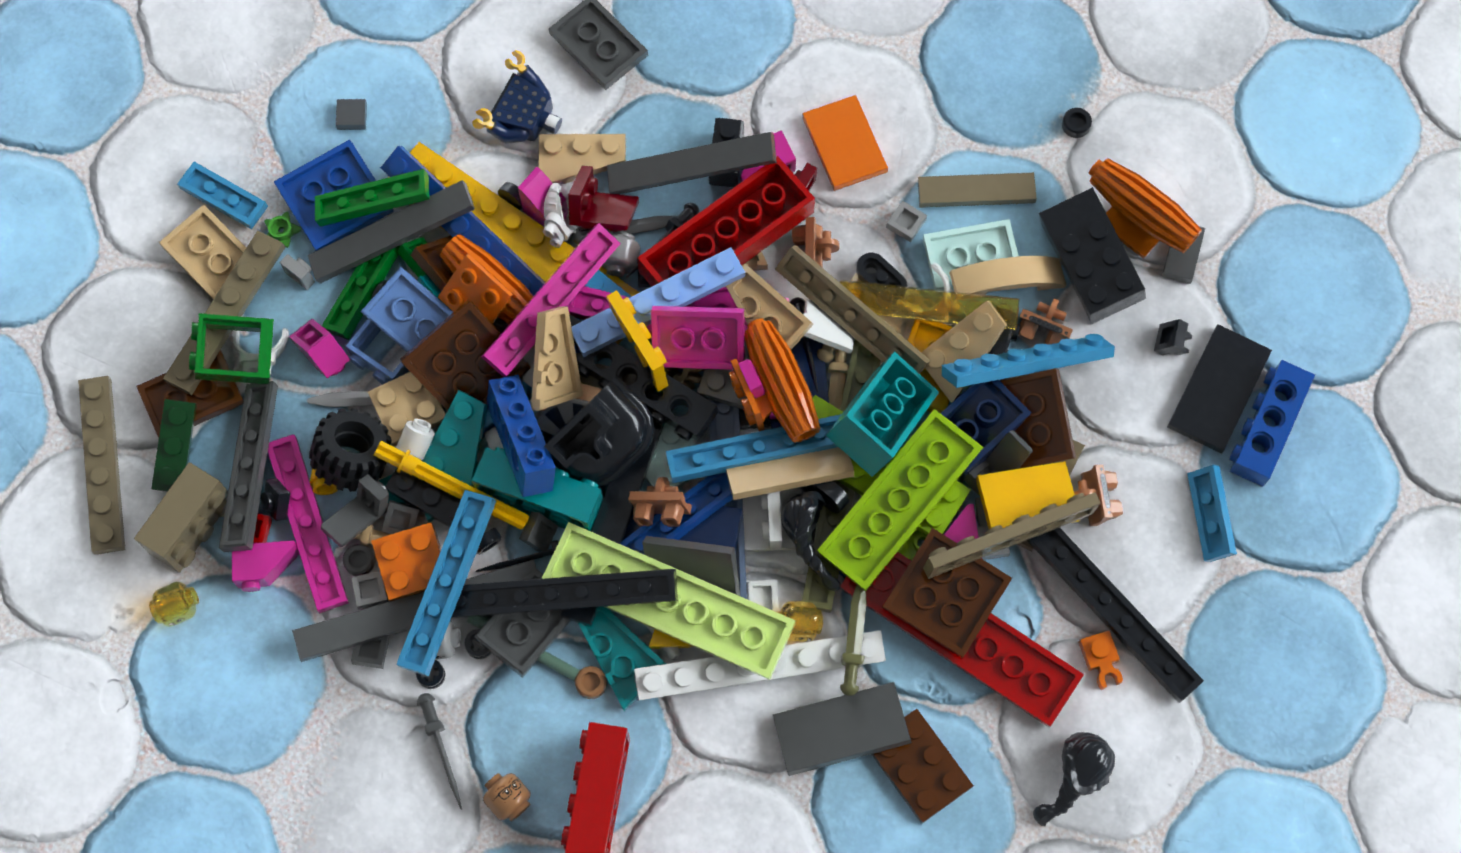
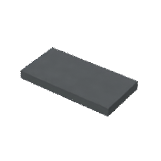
M894 682L858 691L852 696L843 695L773 714L788 776L911 743Z

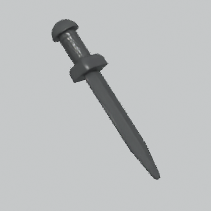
M653 216L632 220L628 230L622 232L635 234L662 229L666 227L670 218H677V216ZM577 228L576 233H572L573 242L579 245L592 228L581 231ZM606 229L611 235H613V231Z
M429 693L421 694L417 699V706L422 708L426 721V734L428 736L434 735L450 787L462 810L457 784L439 733L444 731L445 727L438 720L433 704L435 698Z

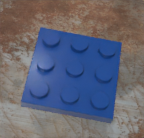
M350 139L274 181L275 186L315 251L355 233L394 212V209H389L321 227L315 221V196L376 181Z

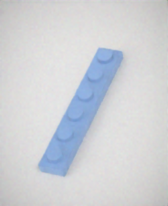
M730 247L630 297L629 300L636 311L633 317L638 324L643 322L647 326L651 324V309L653 306L685 307L745 277V271ZM610 308L571 327L573 339L583 357L626 337Z

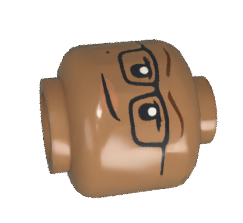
M498 773L484 785L488 791L484 794L483 802L499 820L509 819L512 822L531 805L528 802L531 796L530 791L513 773L506 774L503 777Z

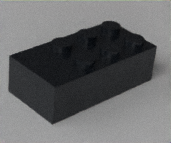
M1093 187L1039 213L1041 225L1091 324L1146 299L1145 287Z

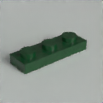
M164 400L152 490L168 492L187 466L196 414V403Z

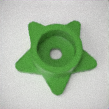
M285 212L282 216H276L264 221L269 231L267 235L282 242L286 248L290 246L291 237L301 231L300 226L290 222L288 212ZM280 228H283L284 231H283V232H279V229H280Z

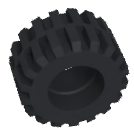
M345 408L338 409L337 414L332 411L327 414L326 418H322L319 421V425L316 428L309 451L310 466L312 469H316L315 475L319 479L324 478V483L328 486L333 484L337 486L336 489L343 491V488H348L349 492H356L358 481L368 474L375 481L381 478L387 462L373 455L380 441L391 445V436L387 435L389 430L386 426L380 425L381 421L377 417L371 418L368 412L359 413L358 409L352 408L351 411H346ZM341 447H350L360 453H351Z

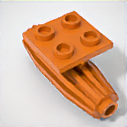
M1109 158L1105 159L1104 162L1099 159L1090 169V183L1112 206L1106 214L1120 241L1143 259L1159 241L1184 253L1202 232V229L1178 203L1136 172Z
M461 234L453 237L442 249L440 257L453 272V275L438 298L453 312L470 299L492 324L497 317L510 324L532 299L533 295L527 287L495 257Z
M763 318L753 320L747 325L748 329L745 330V341L750 360L765 389V395L754 398L737 359L731 360L733 371L729 372L731 384L737 398L744 397V399H741V403L750 426L756 424L758 431H764L763 422L773 413L792 442L796 443L807 440L821 430L808 385L791 349L773 323L769 320L764 321Z

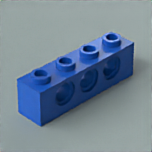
M1281 360L1276 368H1269L1263 381L1264 384H1267V388L1264 394L1258 393L1252 405V409L1256 410L1253 419L1247 418L1240 434L1245 436L1241 445L1236 443L1229 457V460L1233 462L1229 472L1262 487L1268 482L1315 374L1284 360ZM1275 392L1283 393L1287 401L1279 400ZM1263 417L1271 418L1276 426H1268L1264 422ZM1252 443L1262 445L1264 453L1255 451Z
M519 375L489 380L487 394L488 409L522 497L553 491L556 467L550 452L544 447L546 442Z

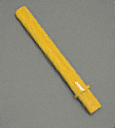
M380 441L373 456L397 467L398 473L403 471L411 476H415L459 499L462 498L465 490L492 497L421 461V459L411 455L410 450H407L405 453ZM494 498L496 504L491 515L518 529H523L529 519L528 514Z

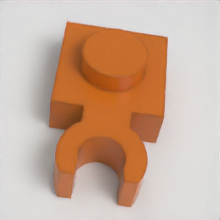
M1110 631L1080 639L1078 643L1088 670L1098 669V687L1101 690L1107 687L1105 682L1106 675L1112 676L1115 679L1116 685H1120L1123 681L1122 674L1112 665L1119 662L1120 658Z

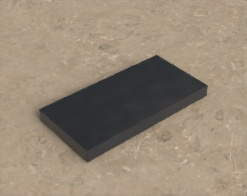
M1217 324L1167 428L1222 454L1272 350Z

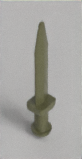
M856 585L851 600L846 652L841 656V663L845 666L844 684L840 685V689L847 696L855 695L859 690V686L856 685L857 672L865 659V656L861 655L867 601L866 592L858 585Z

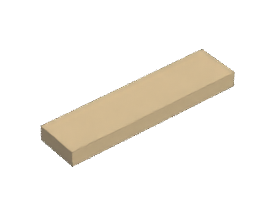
M837 447L726 469L732 498L737 500L854 477V468L851 458Z

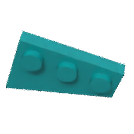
M458 390L422 461L472 486V479L478 465L477 456L479 444L482 441L488 405Z
M598 607L591 627L578 623L625 712L638 698L634 669L666 663L609 609Z

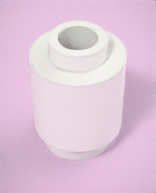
M422 419L407 421L396 448L405 453L407 450H410L411 455L422 461L435 435V432L431 429V424Z

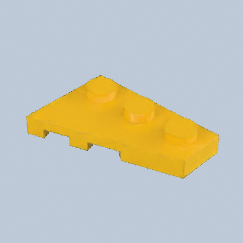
M617 290L607 295L612 313L629 342L634 341V349L644 368L650 367L653 384L658 392L668 386L664 364L667 363L664 354L658 346L653 349L648 339L652 338L651 334L643 322L638 324L633 317L636 311L629 298L622 299Z

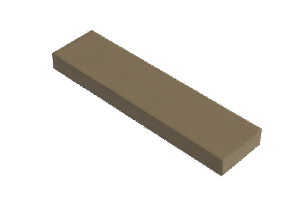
M1034 172L918 177L919 208L1036 203L1037 199Z

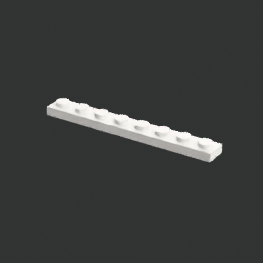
M881 630L863 633L861 655H864L865 659L862 665L886 661ZM847 636L786 645L771 679L845 668L841 663V656L846 652ZM716 656L634 669L638 701L768 680Z

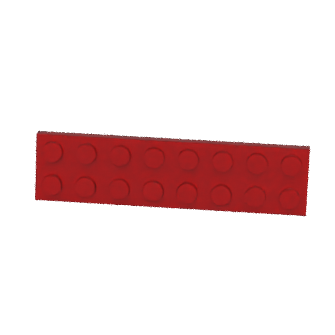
M898 552L866 590V607L1050 728L1084 674L992 613L963 658H960L889 613L882 607L911 562L910 559ZM846 576L840 589L853 597L857 584Z

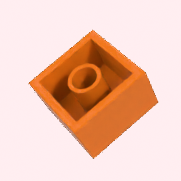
M432 522L371 541L389 601L418 594L426 590L441 552L439 539Z

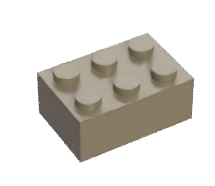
M189 462L136 534L134 540L150 555L180 573L183 568L188 567L192 563L196 555V549L201 542H206L210 538L214 530V524L219 517L224 516L228 496L227 489L218 479Z

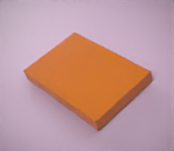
M856 95L802 113L803 121L834 191L888 172V166Z

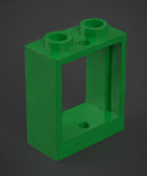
M199 313L198 322H192L191 340L197 341L196 352H190L189 370H195V379L269 384L274 319ZM207 328L260 332L258 372L205 369L204 356Z

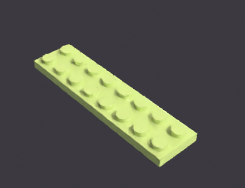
M568 522L542 579L676 568ZM676 569L678 601L605 607L768 680L772 677L796 623L795 620L678 569Z

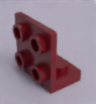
M581 166L568 193L569 225L590 229L600 223L605 229L613 232L628 230L639 204V197L597 192L598 179L593 176V166Z

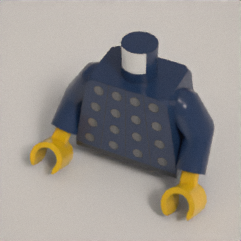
M518 50L513 51L512 55L517 58V65L508 58L505 60V66L510 70L517 69L518 73L511 75L491 112L485 108L476 111V114L483 118V122L476 118L472 121L473 127L476 129L486 127L488 133L504 143L524 142L526 140L535 141L542 129L556 134L561 127L562 118L551 114L553 106L550 92L529 65H524V54Z

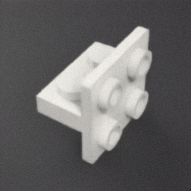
M788 489L743 498L745 551L796 550L795 544L782 526L781 512L787 501L793 496L801 494L803 492L802 489Z

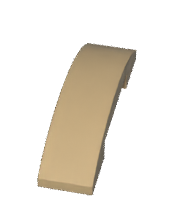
M1048 256L1000 258L963 266L949 272L956 300L984 297L987 292L1028 287H1037L1039 291L1065 288L1067 286L1059 258Z

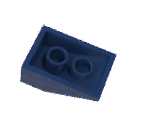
M999 380L970 386L941 412L943 416L983 446L982 451L959 477L961 482L964 481L963 479L970 471L989 457L1009 431H1015L1032 413Z

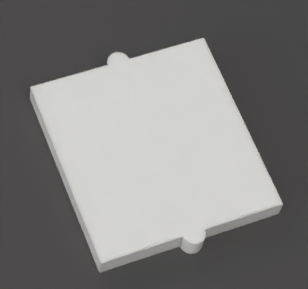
M807 299L803 315L814 325L804 336L850 354L853 350L854 337L816 304Z

